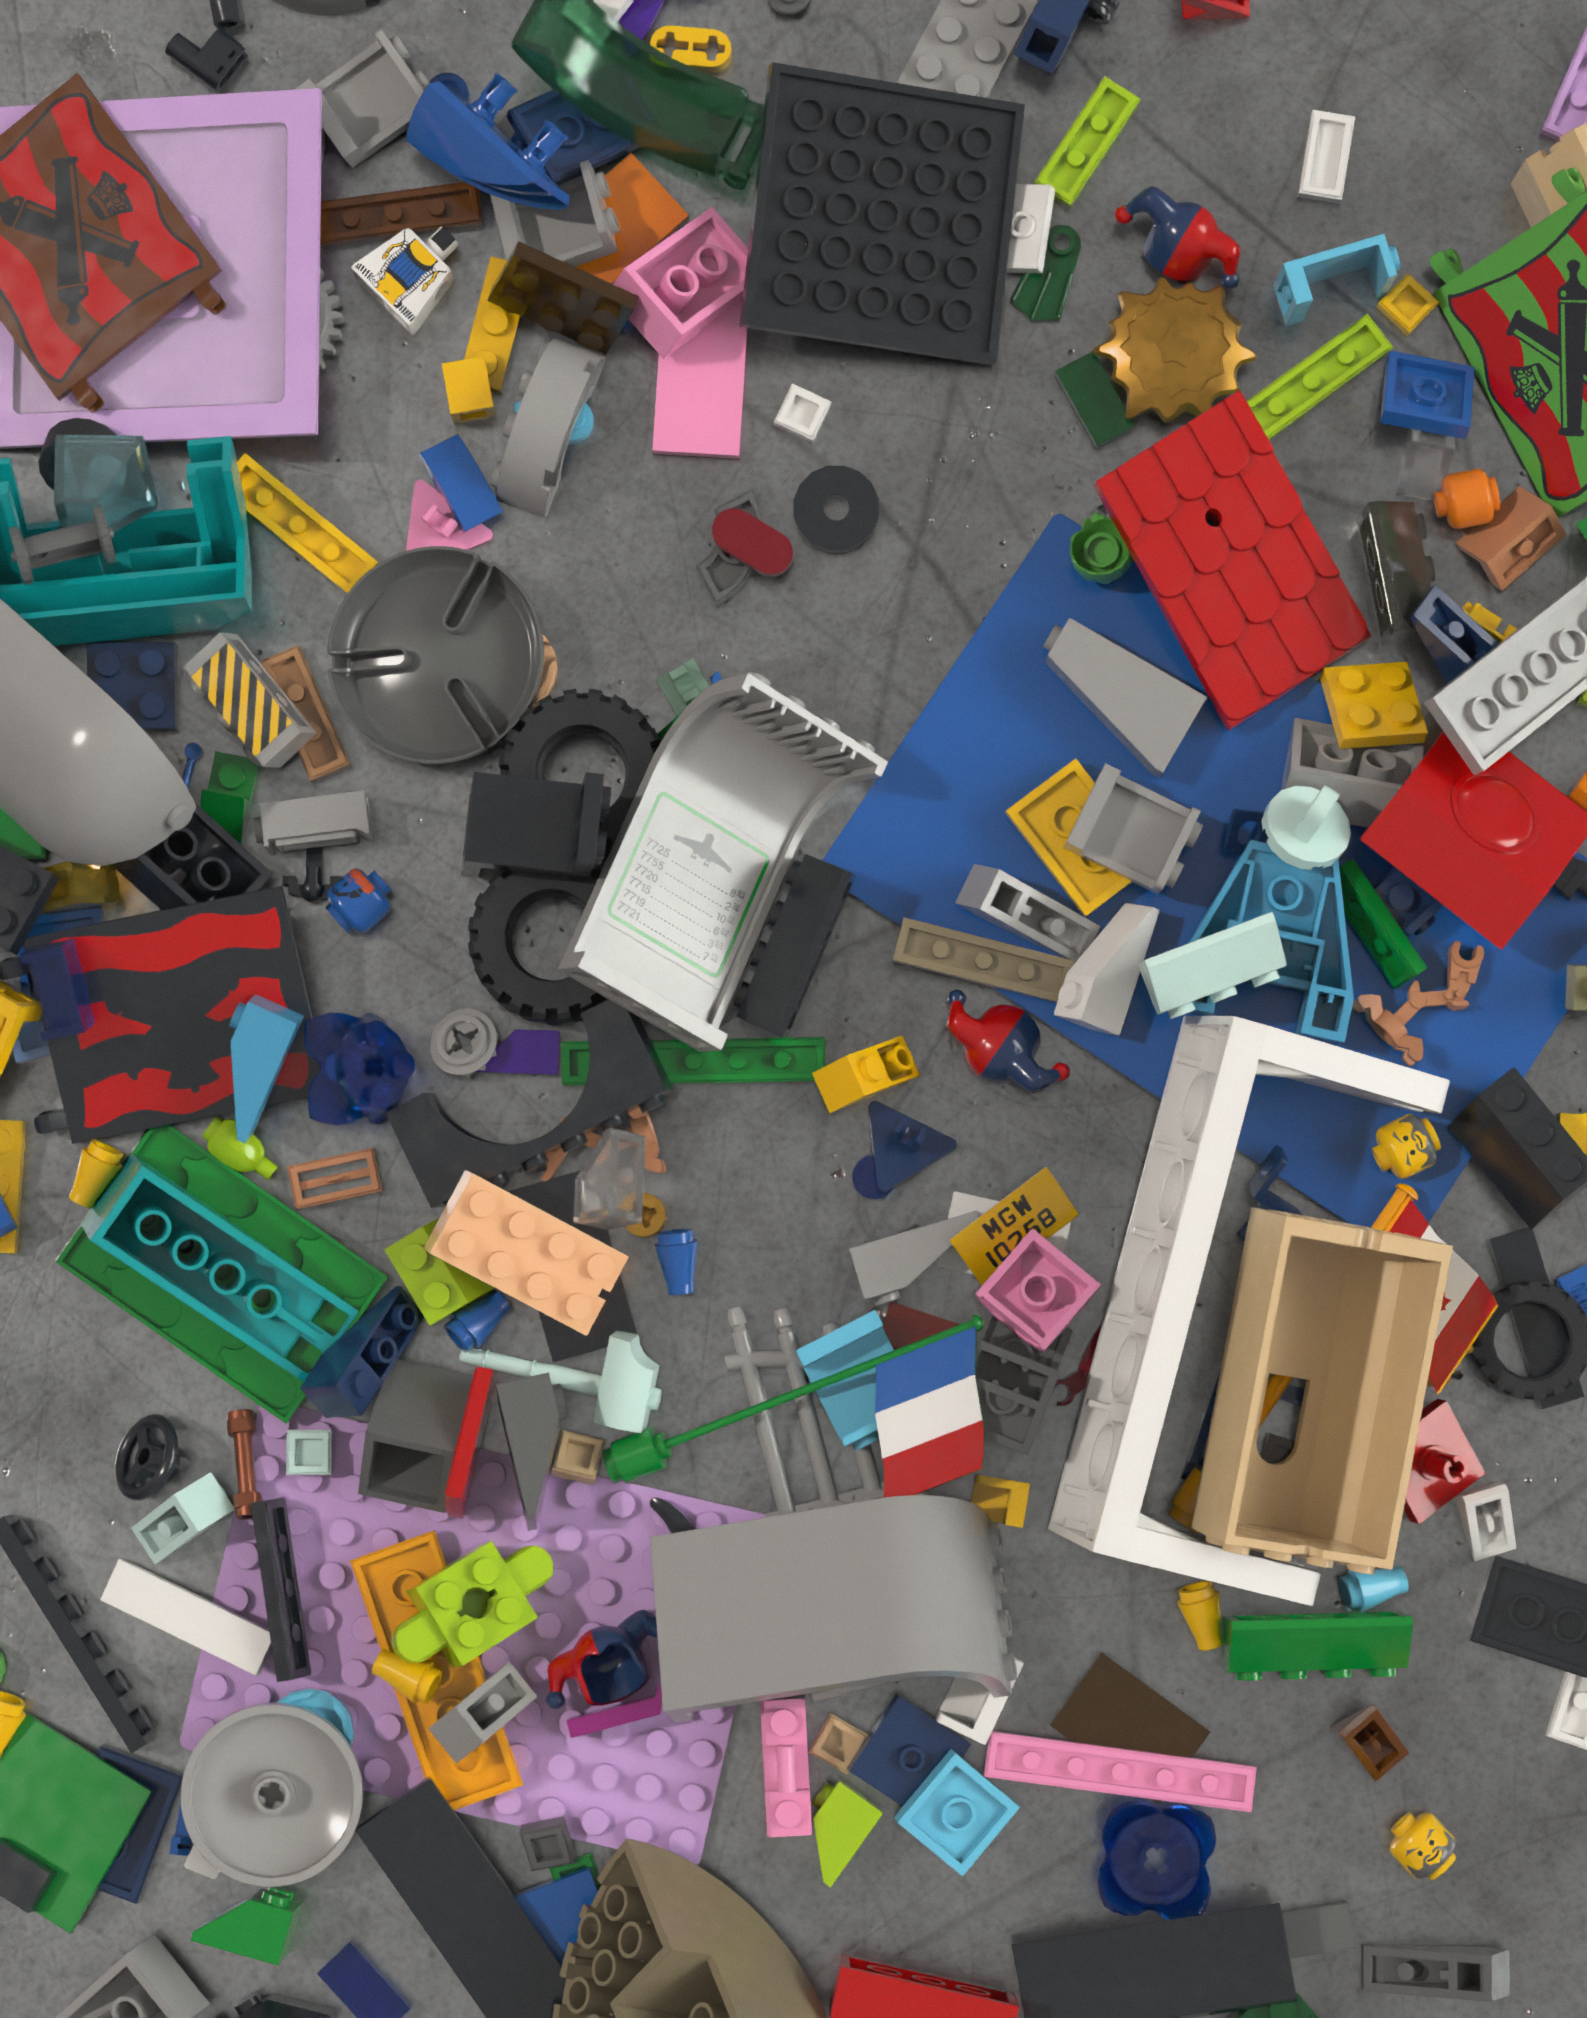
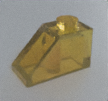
M64 861L43 868L60 877L40 915L102 908L120 903L118 894L119 880L116 875V869L111 864L97 866Z

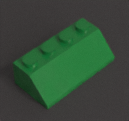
M1401 1611L1222 1616L1224 1670L1228 1673H1235L1236 1680L1240 1681L1262 1680V1672L1280 1671V1679H1306L1307 1671L1325 1670V1678L1352 1677L1351 1669H1369V1676L1371 1677L1396 1676V1668H1408L1413 1616Z

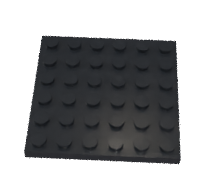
M772 62L768 68L739 327L987 365L995 364L997 360L1025 104Z

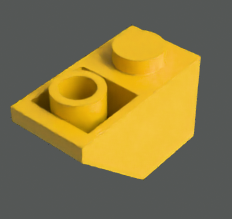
M902 1035L846 1055L813 1072L812 1075L829 1113H832L920 1076V1073Z

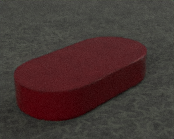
M737 508L724 510L715 518L712 525L713 540L716 546L726 554L767 577L779 576L790 567L793 559V548L789 539L782 533Z

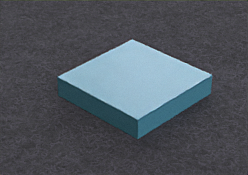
M950 1749L893 1818L963 1876L1020 1807L955 1751Z

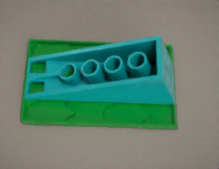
M172 1125L146 1129L122 1163V1169L96 1200L94 1207L89 1210L55 1261L287 1424L306 1396L300 1387L320 1356L359 1320L388 1276L244 1175L222 1163L208 1150ZM190 1239V1245L187 1248H178L183 1241Z

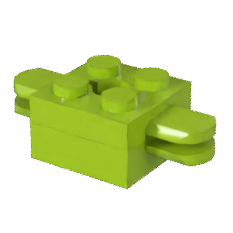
M492 1540L478 1545L406 1591L417 1608L418 1613L398 1625L392 1634L394 1653L407 1663H419L442 1650L452 1668L467 1664L538 1618L526 1596L545 1585L552 1577L553 1562L551 1556L539 1546H525L503 1559Z

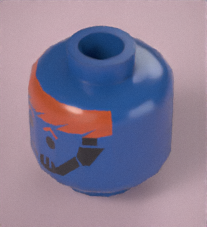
M355 868L350 870L327 891L329 904L325 908L348 934L352 930L364 934L390 912L391 904L385 895L391 889L375 870L367 876L365 872Z

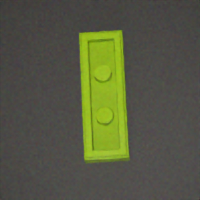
M1104 76L1034 181V184L1051 185L1055 189L1054 200L1070 209L1140 104L1141 99Z

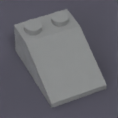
M153 1934L124 1955L55 2018H195L210 2003L156 1935Z

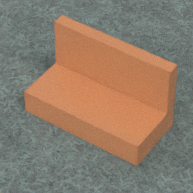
M1519 486L1500 503V510L1494 511V516L1490 523L1474 526L1456 544L1460 550L1479 561L1491 584L1503 591L1562 539L1566 533L1552 506Z

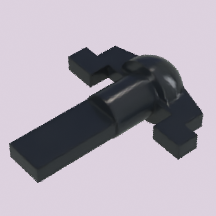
M324 847L308 848L306 850L304 884H297L296 876H283L282 885L288 886L289 895L315 903L327 898V891L343 877L330 876V884H322Z

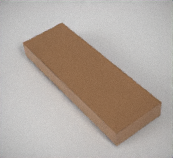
M299 645L260 661L317 733L298 751L310 782L313 783L352 766Z

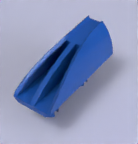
M496 72L492 80L481 92L479 99L475 100L474 103L468 102L439 81L431 83L426 87L413 110L406 141L420 153L460 180L507 201L535 208L556 210L569 206L570 196L545 174L547 170L544 168L548 159L552 158L569 137L561 132V129L546 119L545 124L533 137L530 145L522 150L495 126V115L499 110L503 109L511 97L518 91L508 80Z

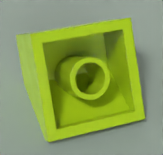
M439 1218L384 1249L429 1326H436L449 1318L452 1313L497 1289L423 1249Z

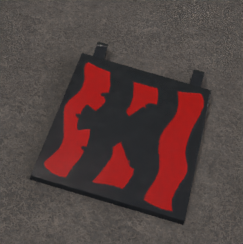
M282 885L30 936L24 942L26 955L6 958L0 962L1 980L31 974L37 1001L45 1005L41 1017L64 1109L43 1111L35 1117L34 1125L39 1134L68 1127L72 1144L235 1112L231 1039L236 1029L230 1027L229 1024L240 1002L247 1004L255 994L304 1016L266 1105L330 1092Z

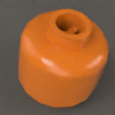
M1482 469L1448 474L1442 479L1441 491L1433 493L1437 517H1446L1448 524L1453 529L1490 523L1493 519L1494 511L1500 510V496L1494 476L1488 477Z

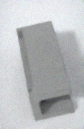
M365 790L260 803L261 816L254 817L257 843H264V847L270 855L274 854V848L276 847L280 852L356 843L358 842V837L374 842L369 798L366 797Z

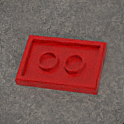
M478 1366L474 1370L445 1489L446 1513L451 1517L464 1518L494 1394L493 1369Z

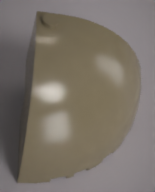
M628 1838L613 1854L598 1876L597 1880L601 1886L592 1904H583L581 1908L578 1938L576 1943L568 1942L559 1975L566 1978L562 2005L554 2004L552 2017L827 2018L813 1986L789 1948L770 1925L745 1900L722 1881L687 1859L652 1844Z

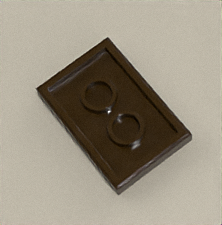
M1102 1652L1096 1657L1049 1723L1052 1728L1072 1742L1193 1757L1210 1734L1208 1729ZM1151 1799L1158 1805L1162 1802V1800Z

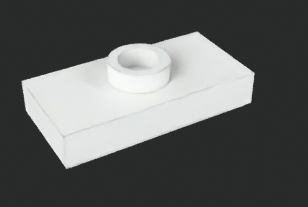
M1016 184L1007 273H1043L1055 189L1051 185Z

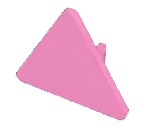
M422 479L414 483L406 551L429 546H448L470 550L493 539L492 531L482 523L465 532H461L443 494L438 493L435 488Z

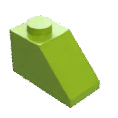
M838 1778L833 1786L826 1781L811 1802L816 1807L813 1813V1821L823 1882L830 1888L883 1814L882 1808L841 1778Z

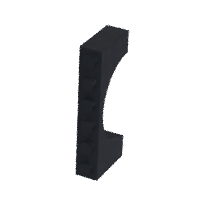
M609 999L580 1013L585 1024L590 1049L589 1071L585 1087L570 1114L553 1130L532 1141L521 1144H502L478 1137L464 1129L446 1112L435 1093H423L385 1112L430 1207H446L465 1170L500 1187L510 1181L508 1173L520 1167H523L525 1173L532 1171L549 1162L546 1154L562 1147L564 1153L574 1150L588 1142L586 1134L598 1128H601L602 1132L606 1133L620 1127L627 1122L625 1114L639 1107L643 1114L665 1104L666 1100L663 1095L673 1091L674 1088L640 1018Z

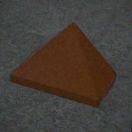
M1373 1704L1330 1727L1375 1782L1409 1754V1751Z

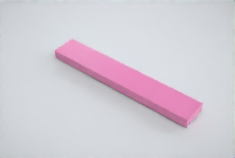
M992 1731L987 1743L984 1777L1251 1812L1257 1767Z

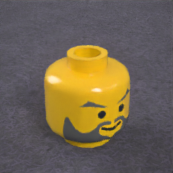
M1406 1114L1378 1128L1376 1132L1378 1145L1371 1148L1374 1159L1382 1172L1390 1169L1396 1177L1406 1179L1433 1166L1437 1159L1436 1152L1441 1150V1144L1427 1118L1420 1120L1414 1114Z
M1409 1812L1401 1817L1391 1828V1832L1395 1836L1390 1843V1853L1414 1879L1427 1877L1432 1881L1443 1874L1456 1859V1855L1453 1853L1456 1847L1454 1836L1432 1813H1422L1414 1817Z

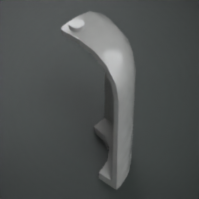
M0 599V808L42 847L68 862L97 866L135 859L166 840L175 830L185 827L192 818L196 804L178 772L154 741L103 689Z

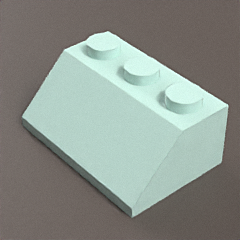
M1273 912L1146 959L1138 966L1157 1015L1168 1011L1170 1019L1196 1010L1193 1001L1210 996L1212 1003L1238 994L1235 985L1252 980L1255 988L1279 979L1277 970L1287 966L1277 923Z

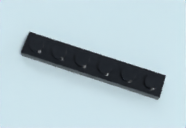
M13 1515L1 1517V1547L131 1754L153 1741L149 1733L153 1730L151 1721L141 1707L134 1709L125 1695L129 1692L126 1681L117 1669L110 1671L101 1657L106 1653L102 1643L93 1631L85 1632L78 1620L82 1616L80 1608L70 1594L67 1593L63 1596L54 1582L58 1578V1574L46 1556L39 1558L30 1543L35 1539L27 1524L21 1518L15 1520Z

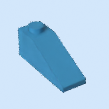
M257 994L247 1004L242 1002L238 1004L229 1024L230 1027L236 1029L231 1039L236 1133L237 1140L246 1143L255 1131L304 1018L303 1015Z

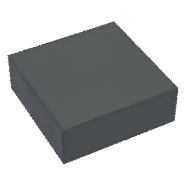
M564 1816L521 1825L519 1833L531 1871L575 1862L576 1852Z

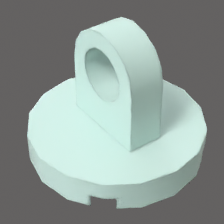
M1326 785L1321 790L1307 786H1293L1281 790L1267 805L1261 821L1262 829L1266 830L1268 836L1266 842L1270 849L1285 863L1299 869L1312 870L1313 867L1323 866L1325 868L1331 866L1346 850L1351 836L1349 819L1341 805L1336 802L1340 794Z

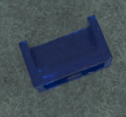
M74 938L33 946L20 954L22 964L28 962L31 964L46 1023V1028L40 1032L41 1041L84 1033L95 1024Z

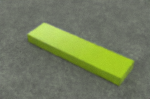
M1367 313L1254 395L1247 403L1270 440L1386 356L1389 350L1392 351L1394 347Z

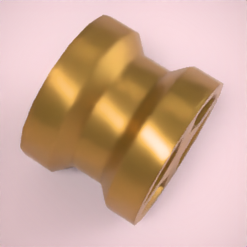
M639 1193L628 1198L621 1212L625 1228L634 1236L641 1238L656 1235L664 1227L666 1221V1211L662 1202L654 1195L648 1193Z

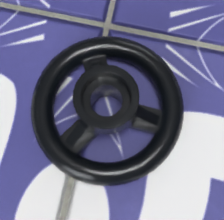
M151 1414L141 1418L128 1430L120 1444L115 1461V1480L120 1492L128 1499L140 1501L153 1496L178 1471L180 1465L178 1436L173 1423L167 1417ZM156 1427L162 1431L165 1445L155 1441L151 1434V1428ZM138 1440L135 1463L128 1472L130 1455ZM147 1478H152L144 1486L136 1487L137 1483Z

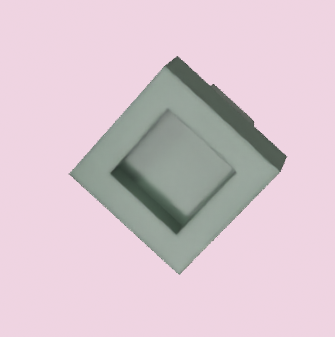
M694 658L656 678V683L676 717L701 692L709 687Z

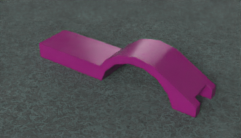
M661 1683L655 1695L569 1717L566 1721L570 1737L574 1738L660 1715L663 1706Z

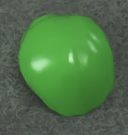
M1097 512L1093 513L1090 519L1086 518L1083 521L1081 531L1074 533L1069 539V554L1072 565L1087 581L1110 584L1120 579L1132 564L1133 557L1112 519L1107 518L1105 515H1098Z

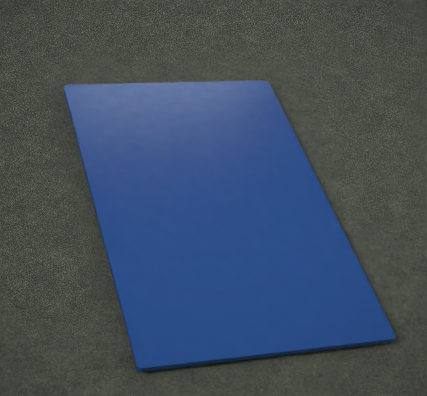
M1056 514L1052 517L887 763L882 777L876 779L822 861L855 874L856 877L849 894L899 927H901L903 917L1058 956L982 919L955 904L973 865L978 864L1000 869L1083 916L1005 814V811L1075 758L1094 782H1096L1101 769L1106 763L1121 770V776L1188 809L1195 807L1201 810L1196 821L1203 824V827L1192 849L1184 845L1177 859L1184 866L1173 888L1165 885L1163 890L1156 894L1132 882L1085 917L1101 926L1096 935L1097 937L1125 903L1159 909L1157 921L1144 960L1188 943L1242 855L1230 853L1223 849L1232 811L1234 809L1265 812L1269 802L1281 791L1294 718L1333 725L1322 684L1311 677L1232 730L1227 731L1135 561H1132L1131 566L1120 579L1110 584L1085 580L1072 565L1069 554V539L1074 533L1081 531L1082 526L1063 514ZM1071 618L1207 697L1160 778L1152 775L1045 663L1050 651L1043 648L1056 624L1064 628L1068 619ZM1248 821L1239 828L1237 837L1240 843H1249L1250 840L1256 837L1258 831L1256 822ZM1350 825L1351 836L1346 850L1338 858L1339 867L1353 858L1373 886L1395 866L1360 840V836L1367 827ZM1579 852L1574 854L1573 857L1587 862V857ZM1551 887L1502 950L1447 907L1443 906L1433 915L1436 920L1427 930L1419 935L1414 933L1410 936L1406 935L1427 966V969L1397 989L1393 988L1345 917L1354 1000H1357L1360 995H1379L1382 1008L1390 1011L1392 1014L1407 1001L1408 988L1415 980L1419 981L1421 992L1447 989L1448 948L1454 941L1461 942L1459 954L1464 960L1472 959L1473 949L1477 945L1483 946L1484 957L1476 982L1470 986L1464 1000L1469 1002V1006L1466 1009L1452 1011L1446 1006L1424 1007L1404 1025L1409 1036L1422 1038L1423 1058L1421 1061L1415 1062L1413 1066L1408 1067L1403 1062V1052L1394 1050L1392 1046L1384 1042L1376 1034L1371 1025L1366 1021L1364 1012L1357 1014L1354 1010H1351L1345 1043L1334 1044L1321 1041L1449 1080L1450 1083L1442 1114L1424 1110L1423 1112L1404 1110L1285 1077L1255 1075L1236 1150L1261 1166L1274 1146H1280L1283 1148L1288 1161L1277 1177L1346 1223L1371 1228L1397 1190L1395 1185L1399 1183L1407 1184L1417 1192L1418 1200H1413V1202L1429 1223L1472 1157L1448 1128V1125L1482 1091L1513 1067L1524 1078L1568 1011V1009H1565L1567 964H1587V898L1575 891L1571 899L1567 900L1556 889ZM1141 971L1120 1036L1092 1031L1053 1015L1057 1003L991 987L1160 1100H1162L1183 1017L1206 1016L1189 1012L1170 1019L1168 1011L1157 1015ZM1252 980L1235 985L1238 994L1216 1002L1214 1013L1210 1015L1236 1016L1295 1034L1304 992L1270 984H1263L1254 988ZM1406 1114H1414L1420 1120L1427 1118L1441 1144V1150L1436 1152L1437 1159L1435 1164L1406 1179L1396 1177L1390 1169L1382 1172L1371 1148L1378 1145L1376 1141L1378 1128Z

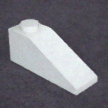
M1125 903L1067 972L1063 986L1059 991L1058 1002L1053 1015L1092 1031L1120 1036L1140 974L1138 965L1144 961L1160 910L1154 907Z

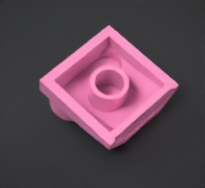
M1032 1228L976 1292L975 1296L996 1319L1025 1343L1045 1352L1070 1322L1086 1308L1090 1299L1100 1289L1101 1284Z

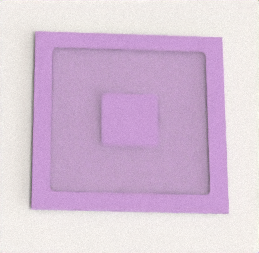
M320 88L99 101L221 267L222 271L209 282L221 295L227 306L219 314L213 315L202 306L194 293L90 376L87 380L104 400L103 407L95 413H91L87 408L82 407L72 392L61 401L56 399L0 320V449L43 447L49 430L60 421L71 418L92 419L104 424L119 436L122 443L187 441L232 436V439L318 435L322 90ZM37 105L0 107V135Z

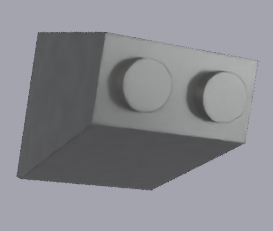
M397 1359L380 1387L366 1430L358 1494L437 1512H446L445 1489L473 1376Z

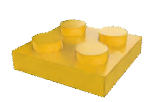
M1407 661L1323 667L1320 681L1340 749L1424 743L1428 731Z

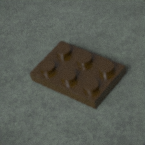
M518 241L493 284L487 301L500 306L508 313L522 316L541 325L548 331L557 332L579 342L588 349L597 350L606 355L634 311L639 296Z

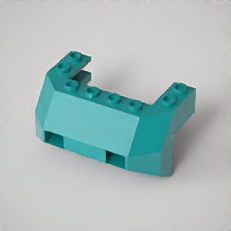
M232 436L187 440L191 463H187L186 476L193 503L192 508L105 516L108 528H112L114 533L111 541L117 562L108 564L102 552L51 564L32 569L33 583L28 585L23 583L18 562L15 563L12 560L11 553L14 552V547L8 528L17 526L22 537L26 538L93 521V517L28 524L11 459L0 458V599L53 646L211 631L252 612V569L246 503Z

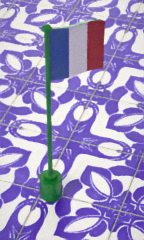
M973 1314L970 1321L669 1439L666 1438L663 1432L656 1434L652 1427L644 1429L642 1433H633L611 1442V1447L602 1451L605 1467L615 1484L621 1481L627 1484L666 1469V1459L672 1457L671 1447L876 1367L875 1416L884 1467L883 1498L917 1495L983 1469L985 1428L976 1378L977 1331L979 1332L983 1329L984 1320L980 1315Z

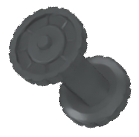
M101 505L92 507L93 521L26 538L22 537L17 526L8 528L14 547L11 557L13 562H18L24 585L33 583L32 569L102 552L108 564L117 562L111 541L114 533L112 528L107 526Z

